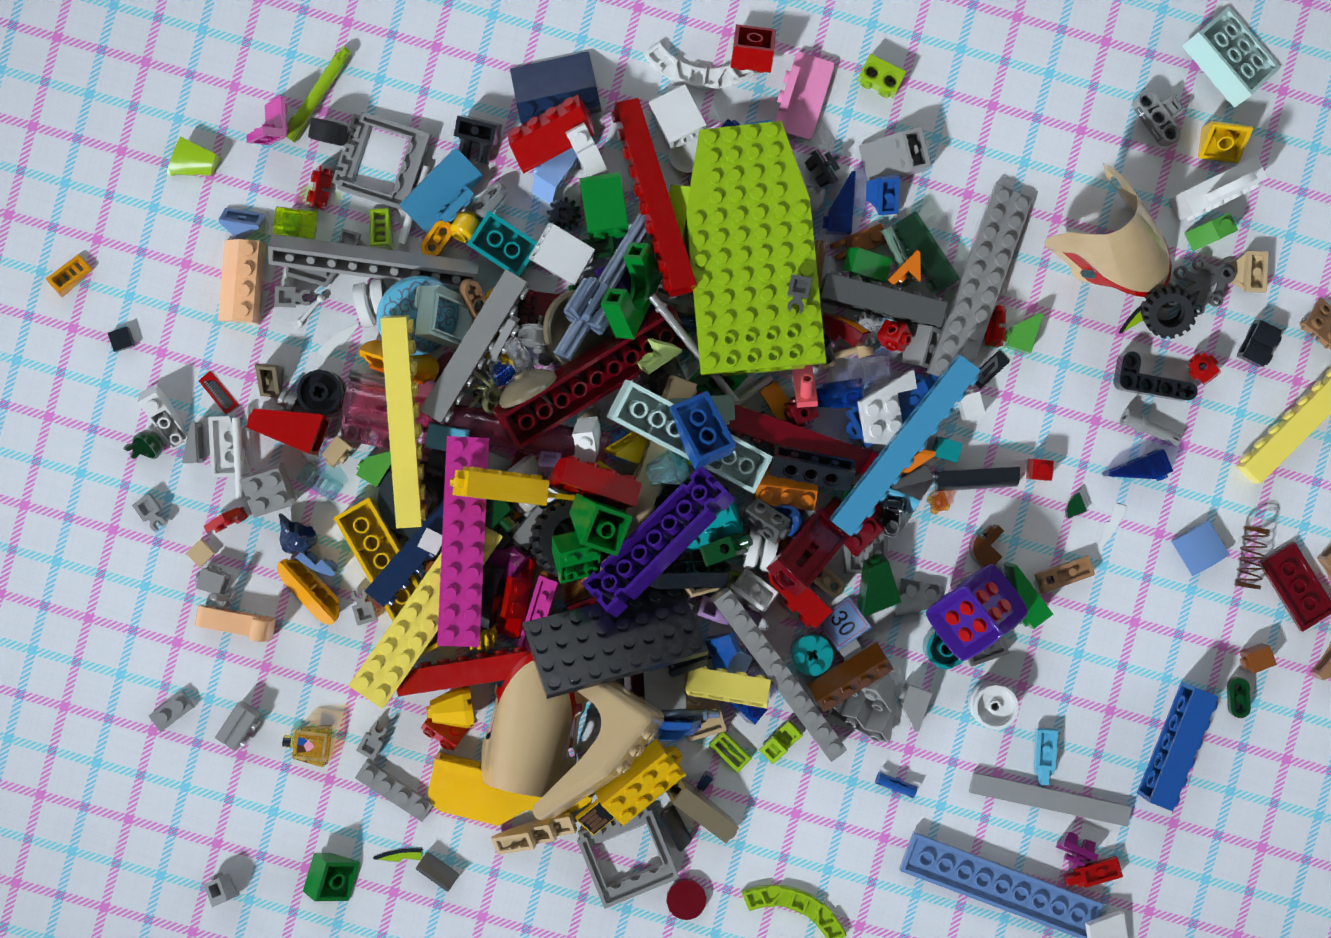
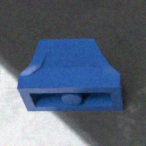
M899 174L879 176L874 180L866 182V201L875 207L878 215L898 214Z
M735 632L710 636L704 639L707 648L713 655L712 663L714 670L716 668L729 667L733 656L741 652Z
M664 718L663 724L658 729L659 739L679 741L685 735H693L701 728V719Z

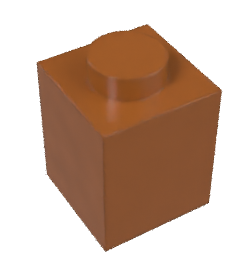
M1261 643L1239 652L1241 655L1240 663L1246 671L1257 673L1277 665L1269 645Z

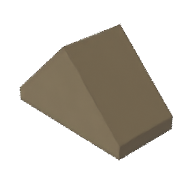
M256 363L255 370L260 396L279 398L282 392L284 367Z

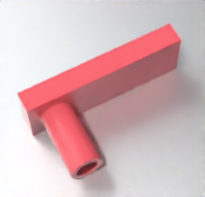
M806 365L803 369L791 370L797 408L818 406L812 365Z

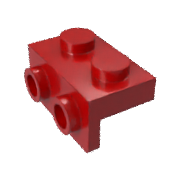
M427 718L421 726L423 733L427 737L435 738L444 749L452 751L455 750L470 729L433 723L432 718Z

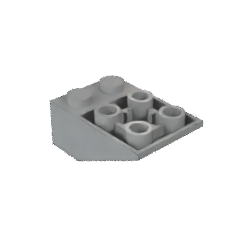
M922 126L859 145L867 181L874 180L879 176L899 174L901 178L925 172L931 167Z

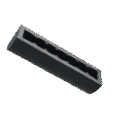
M1020 467L934 472L935 492L1017 487L1020 480Z

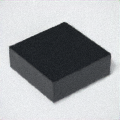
M126 326L108 332L114 352L135 346L129 327Z

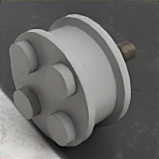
M542 315L536 317L535 324L520 325L514 337L516 341L511 345V353L523 365L548 366L554 361L544 341L543 323L545 317Z

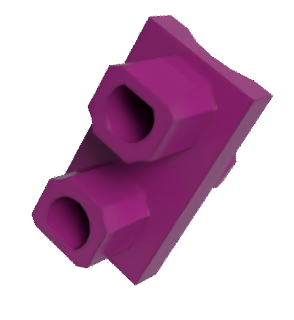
M1066 832L1063 840L1057 842L1056 848L1067 852L1064 855V859L1069 860L1068 866L1075 869L1078 865L1083 867L1085 865L1084 860L1088 862L1091 860L1097 861L1099 855L1095 853V842L1084 839L1082 846L1079 847L1076 845L1079 836L1072 832Z

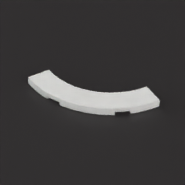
M660 42L643 53L647 61L662 75L678 84H685L687 87L695 89L717 90L743 83L756 75L752 70L730 68L731 64L711 69L685 64L670 54Z

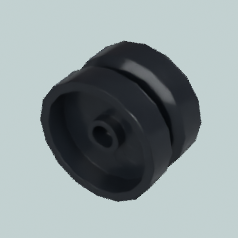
M319 369L310 371L298 383V401L310 413L321 415L335 414L343 408L347 401V386L343 379L333 372Z

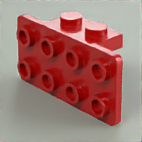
M529 557L520 577H507L506 587L503 590L501 612L497 615L495 627L497 632L515 639H520L523 630L522 623L525 620L531 582L535 570L534 558Z

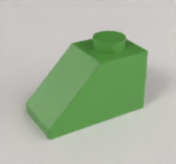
M1228 212L1184 234L1192 251H1195L1238 231V228L1231 213Z
M1038 313L1006 330L1004 347L1023 354L1031 353L1044 314Z
M390 451L366 457L365 460L362 459L357 465L356 469L358 472L356 475L375 487H380L383 479L392 469Z

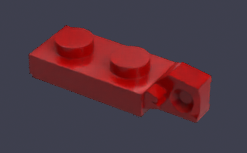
M1112 856L1085 864L1083 867L1077 866L1073 869V872L1065 874L1063 877L1068 886L1077 884L1078 887L1087 888L1122 878L1123 874L1118 857Z

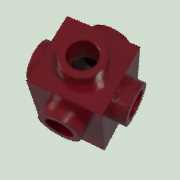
M796 397L790 398V402L784 404L786 409L784 411L785 418L794 425L805 426L810 423V420L819 417L816 406L797 408Z

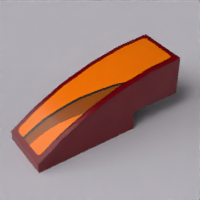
M821 312L823 332L833 341L844 339L855 348L862 346L871 334L869 330L851 319L837 314Z

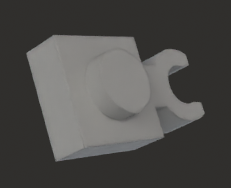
M275 286V307L296 308V302L308 306L310 302L303 301L302 297L304 294H311V292L303 290L300 293H296V287Z
M151 493L145 495L132 505L143 522L150 520V528L153 531L159 530L156 525L158 520L162 525L168 524L165 517L159 516L158 513L162 511V508Z
M362 588V597H358L356 591L351 592L352 599L357 602V605L352 606L357 626L378 620L373 600L367 602L368 594L364 592L366 588Z
M378 721L371 727L372 734L366 732L356 749L357 752L372 760L376 758L384 743V740L380 739V737L388 731L387 726L384 727L383 731H378Z

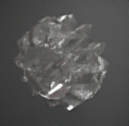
M865 312L861 313V318L858 315L853 316L856 323L862 326L867 325V329L871 332L863 345L868 346L869 341L875 344L876 340L874 337L878 334L876 331H879L881 326L875 325L880 321L879 318L872 321L873 314L870 313L868 318H866Z

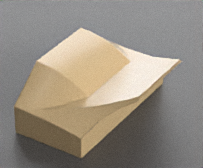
M1246 251L1242 257L1232 261L1231 265L1236 271V276L1231 284L1240 287L1244 292L1266 293L1269 252Z

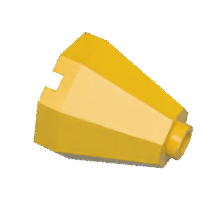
M470 686L454 688L430 700V706H426L427 717L432 718L433 723L462 728L475 727Z

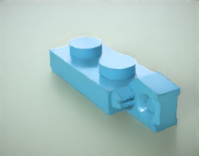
M1036 728L1034 773L1038 774V783L1040 785H1049L1050 774L1054 775V770H1056L1057 729Z

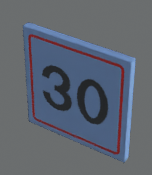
M849 597L832 608L833 612L820 624L838 651L872 628Z

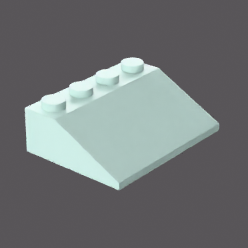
M1229 6L1183 45L1187 54L1194 59L1200 69L1205 72L1214 86L1221 91L1234 108L1253 95L1281 68Z

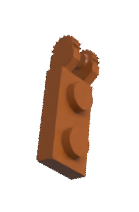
M880 223L846 236L829 246L831 249L839 248L842 245H846L847 250L848 248L855 247L864 250L874 249L887 244L881 232L884 227ZM847 251L836 254L834 256L835 261L846 258Z

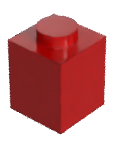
M1028 459L1026 479L1052 481L1054 461Z

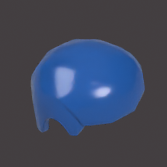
M778 505L775 510L791 519L788 536H794L802 526L801 513L794 506Z

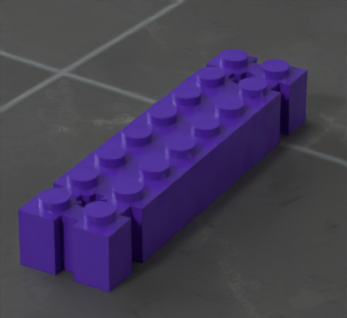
M704 467L696 469L689 476L692 481L687 486L682 483L623 542L618 556L611 554L600 565L602 570L598 574L593 572L582 583L593 596L598 598L597 601L606 612L617 618L628 607L625 602L629 598L635 600L717 518L715 513L720 508L724 511L736 500Z

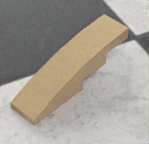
M571 812L559 814L554 818L534 820L510 828L492 836L491 840L498 855L533 850L536 844L554 842L557 836L575 834L577 826Z

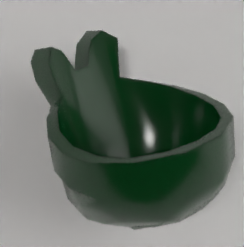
M147 429L137 433L133 437L132 443L125 445L123 449L126 451L133 450L130 454L132 459H136L140 454L151 459H157L163 451V442L159 434Z

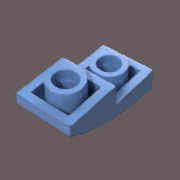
M302 551L295 557L301 563L319 573L329 576H335L340 573L337 569L338 565L332 559L327 560L324 558L318 562V557L311 551Z

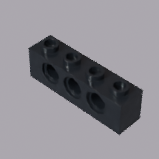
M775 444L772 453L773 458L769 467V475L777 478H785L849 492L855 476L856 460Z

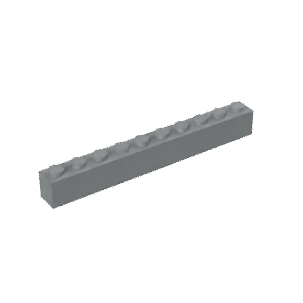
M273 234L268 246V264L391 281H400L411 276H428L439 280L447 288L459 289L461 282L465 279H471L476 282L478 280L479 262L276 234Z
M726 586L710 597L712 602L827 758L832 762L847 751V748L733 592Z

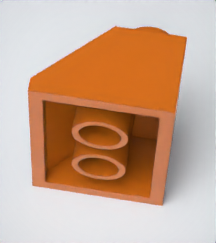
M769 464L755 493H753V501L759 498L770 506L790 505L797 509L815 511L818 486L769 475Z

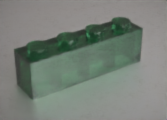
M916 211L894 225L899 241L901 240L905 246L903 249L906 255L910 257L916 250L920 252L921 275L923 274L926 278V285L931 292L934 291L938 294L960 279Z

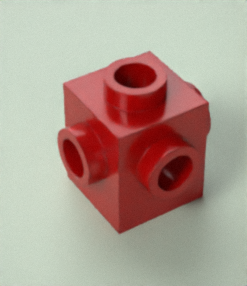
M885 319L876 337L882 346L888 350L904 352L912 340V333L906 323Z
M1205 352L1202 355L1197 353L1189 360L1190 364H1188L1190 370L1188 374L1194 381L1199 379L1204 386L1221 374L1220 369L1216 366L1219 362L1212 354L1208 356ZM1202 365L1207 366L1205 370L1199 369Z

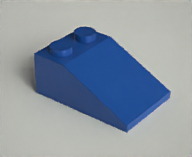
M708 391L670 406V411L685 452L695 470L733 453L736 443Z

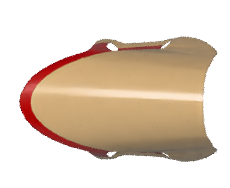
M1103 163L1108 181L1129 207L1136 212L1132 220L1120 230L1109 234L1067 232L1051 236L1045 240V247L1064 260L1070 266L1074 277L1079 281L1113 287L1127 294L1144 297L1146 294L1150 295L1152 293V288L1157 290L1159 289L1158 285L1163 284L1167 286V283H1169L1172 271L1169 248L1158 226L1131 185L1113 167ZM1112 177H1115L1120 182V190L1111 182ZM1081 271H1095L1096 277L1094 279L1082 277Z
M530 653L514 666L500 688L497 683L495 684V705L489 728L481 747V770L483 782L491 787L522 795L543 797L577 762L578 728L580 718L586 708V703L584 701L577 704L574 692L546 699L532 654ZM491 732V737L486 739L488 733ZM569 748L574 750L575 755L572 757L569 755Z

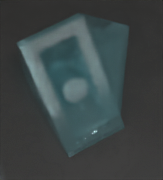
M669 450L645 467L651 485L658 483L681 484L690 478L689 476L691 475L686 459Z

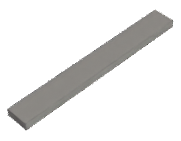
M976 772L972 774L969 788L970 793L1126 827H1128L1132 810L1130 805Z

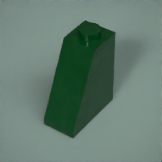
M883 553L872 555L869 559L863 561L857 606L862 615L867 617L902 602L889 561Z

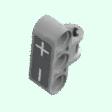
M1144 91L1133 100L1132 107L1160 146H1169L1177 141L1181 135L1180 129L1173 119L1187 109L1180 105L1175 93L1161 103L1152 91ZM1142 98L1147 100L1148 106L1142 104ZM1153 115L1159 117V123L1154 121ZM1165 131L1171 134V140L1166 138Z

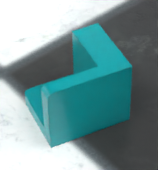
M940 436L936 437L932 451H936L934 457L957 463L963 443Z

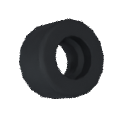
M311 118L308 137L317 141L344 146L348 126L324 119Z

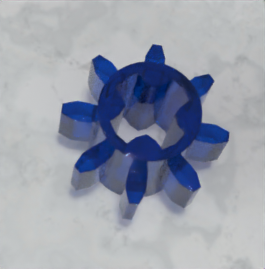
M499 361L492 366L493 373L490 375L496 385L501 387L502 385L507 386L514 379L513 375L516 374V371L508 362L502 364Z

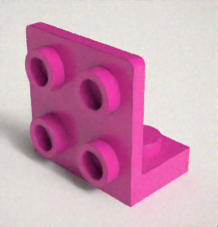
M279 96L265 104V124L247 134V143L272 145L287 137L288 124L286 123V114L288 107L287 103H285V96Z

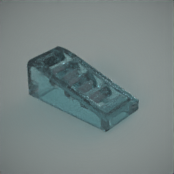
M311 462L305 464L296 478L330 501L335 499L344 485ZM310 470L314 471L310 478L306 479ZM319 474L320 478L318 479L316 484L312 483L316 476ZM325 479H327V483L325 484L323 489H321V484ZM333 483L335 484V486L329 494L327 493V490Z

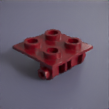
M529 289L526 298L519 301L517 317L520 321L517 325L535 324L538 315L545 317L551 303L561 294L537 292Z

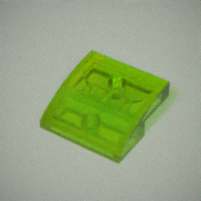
M276 206L273 234L315 240L318 211Z

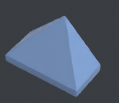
M225 208L219 218V223L237 239H246L260 228L265 219V214Z

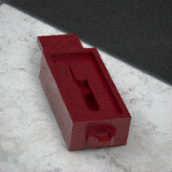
M836 496L831 499L823 510L819 508L806 519L800 530L791 537L766 567L775 577L776 582L783 589H788L795 597L811 585L849 537L845 531L829 519L842 503Z

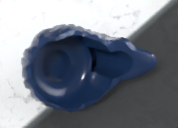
M279 513L281 527L279 540L281 548L285 553L294 554L295 552L306 551L316 544L317 534L312 526L307 527L299 522H291L284 514Z

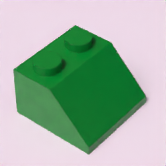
M314 853L303 892L315 902L349 901L360 862L333 853Z

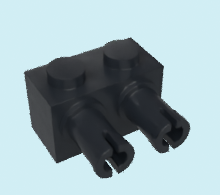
M457 115L454 136L460 139L459 151L469 160L472 142L476 141L480 144L476 162L489 164L491 148L494 145H499L502 124L466 115Z

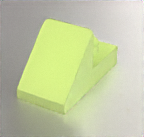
M647 338L653 352L645 354L637 364L641 370L649 375L682 353V350L672 343Z

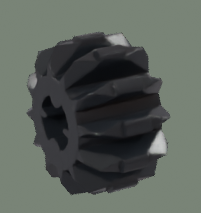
M558 197L556 198L557 205L552 202L550 203L554 210H547V214L552 215L548 218L549 223L554 222L556 226L560 225V228L563 230L567 226L568 230L572 231L570 224L578 226L579 224L575 219H581L582 217L581 214L577 213L581 210L580 206L574 207L576 204L575 200L568 204V197H564V202L561 203ZM567 210L568 217L565 218L563 216L562 219L560 212Z

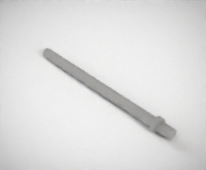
M654 293L648 299L656 307L655 311L657 313L660 312L699 361L697 345L666 308L667 304L665 302L662 303ZM710 375L725 395H734L735 404L739 398L721 375Z

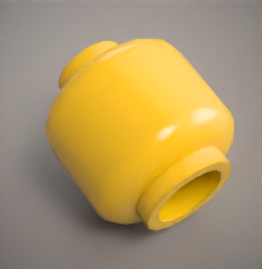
M471 211L458 213L450 227L453 232L452 236L463 243L469 241L480 225V222L477 220L478 216Z

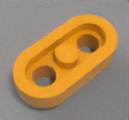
M438 221L435 223L421 243V251L424 255L439 256L453 237L449 222ZM442 229H447L446 235H441ZM431 245H435L436 247L435 251L433 252L429 251V247Z

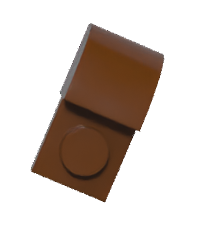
M989 525L982 532L983 537L974 534L970 540V555L981 568L990 564L995 566L1002 558L991 546L1004 532L999 525Z

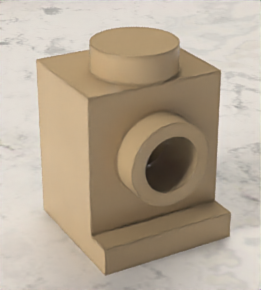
M336 436L322 456L326 458L325 462L335 468L336 465L346 462L350 456L349 451H355L357 448L342 436Z

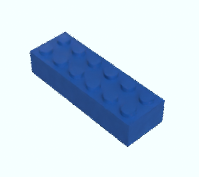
M1184 682L1180 683L1138 788V795L1152 804L1173 812L1174 807H1177L1179 804L1180 792L1187 784L1188 772L1195 764L1194 757L1196 752L1202 746L1204 732L1210 726L1212 712L1217 709L1218 696Z

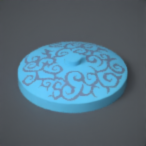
M411 276L396 282L385 292L377 308L376 320L380 334V318L383 316L410 315V319H414V332L411 333V340H415L416 353L414 355L427 354L442 346L415 335L418 308L415 307L414 303L417 287L441 285L447 288L439 280L428 276ZM439 297L435 328L452 335L458 321V306Z

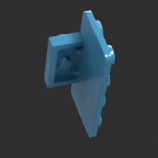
M453 149L400 203V207L425 232H430L438 221L443 220L446 223L448 220L452 221L458 215L457 211L472 201L474 193L471 190L479 183L483 175L458 149Z

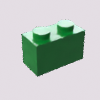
M858 247L848 248L842 271L849 273L850 278L851 276L865 278L866 283H871V281L887 282L892 258Z

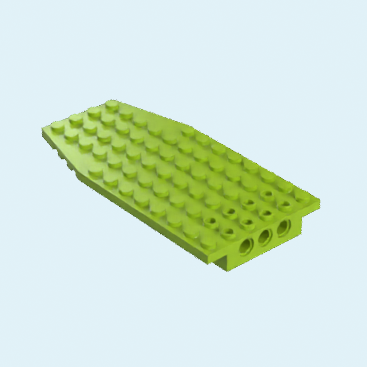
M782 121L699 130L686 216L691 268L697 284L695 289H693L701 376L722 374V376L803 369L806 365L826 364L810 197ZM792 274L812 278L808 300L802 299L804 304L802 314L799 313L800 307L797 304L792 306L791 312L788 311V303L793 299V297L787 296Z

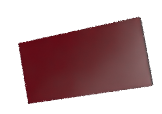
M1295 542L1287 544L1258 562L1259 565L1265 567L1262 569L1300 631L1307 630L1331 615V600Z

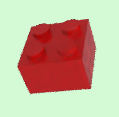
M736 24L730 68L771 73L776 29Z

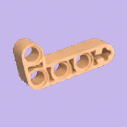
M198 605L195 626L249 636V640L267 642L273 639L276 618L226 608L219 609L216 606Z

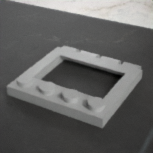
M361 112V116L354 114L350 128L356 131L355 133L348 131L343 147L349 149V152L342 150L337 166L343 168V171L335 170L332 184L337 185V189L404 211L400 207V203L415 188L432 135L428 132ZM372 127L409 138V143L391 195L354 184Z
M646 807L624 826L614 819L616 824H612L611 821L594 836L586 828L578 831L580 838L577 842L604 909L679 879V874L652 809L648 810ZM647 824L662 862L606 884L592 846Z

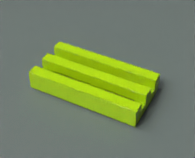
M725 731L720 732L709 743L737 773L752 759ZM724 737L746 759L743 761L721 738ZM717 742L740 763L739 766L716 745Z

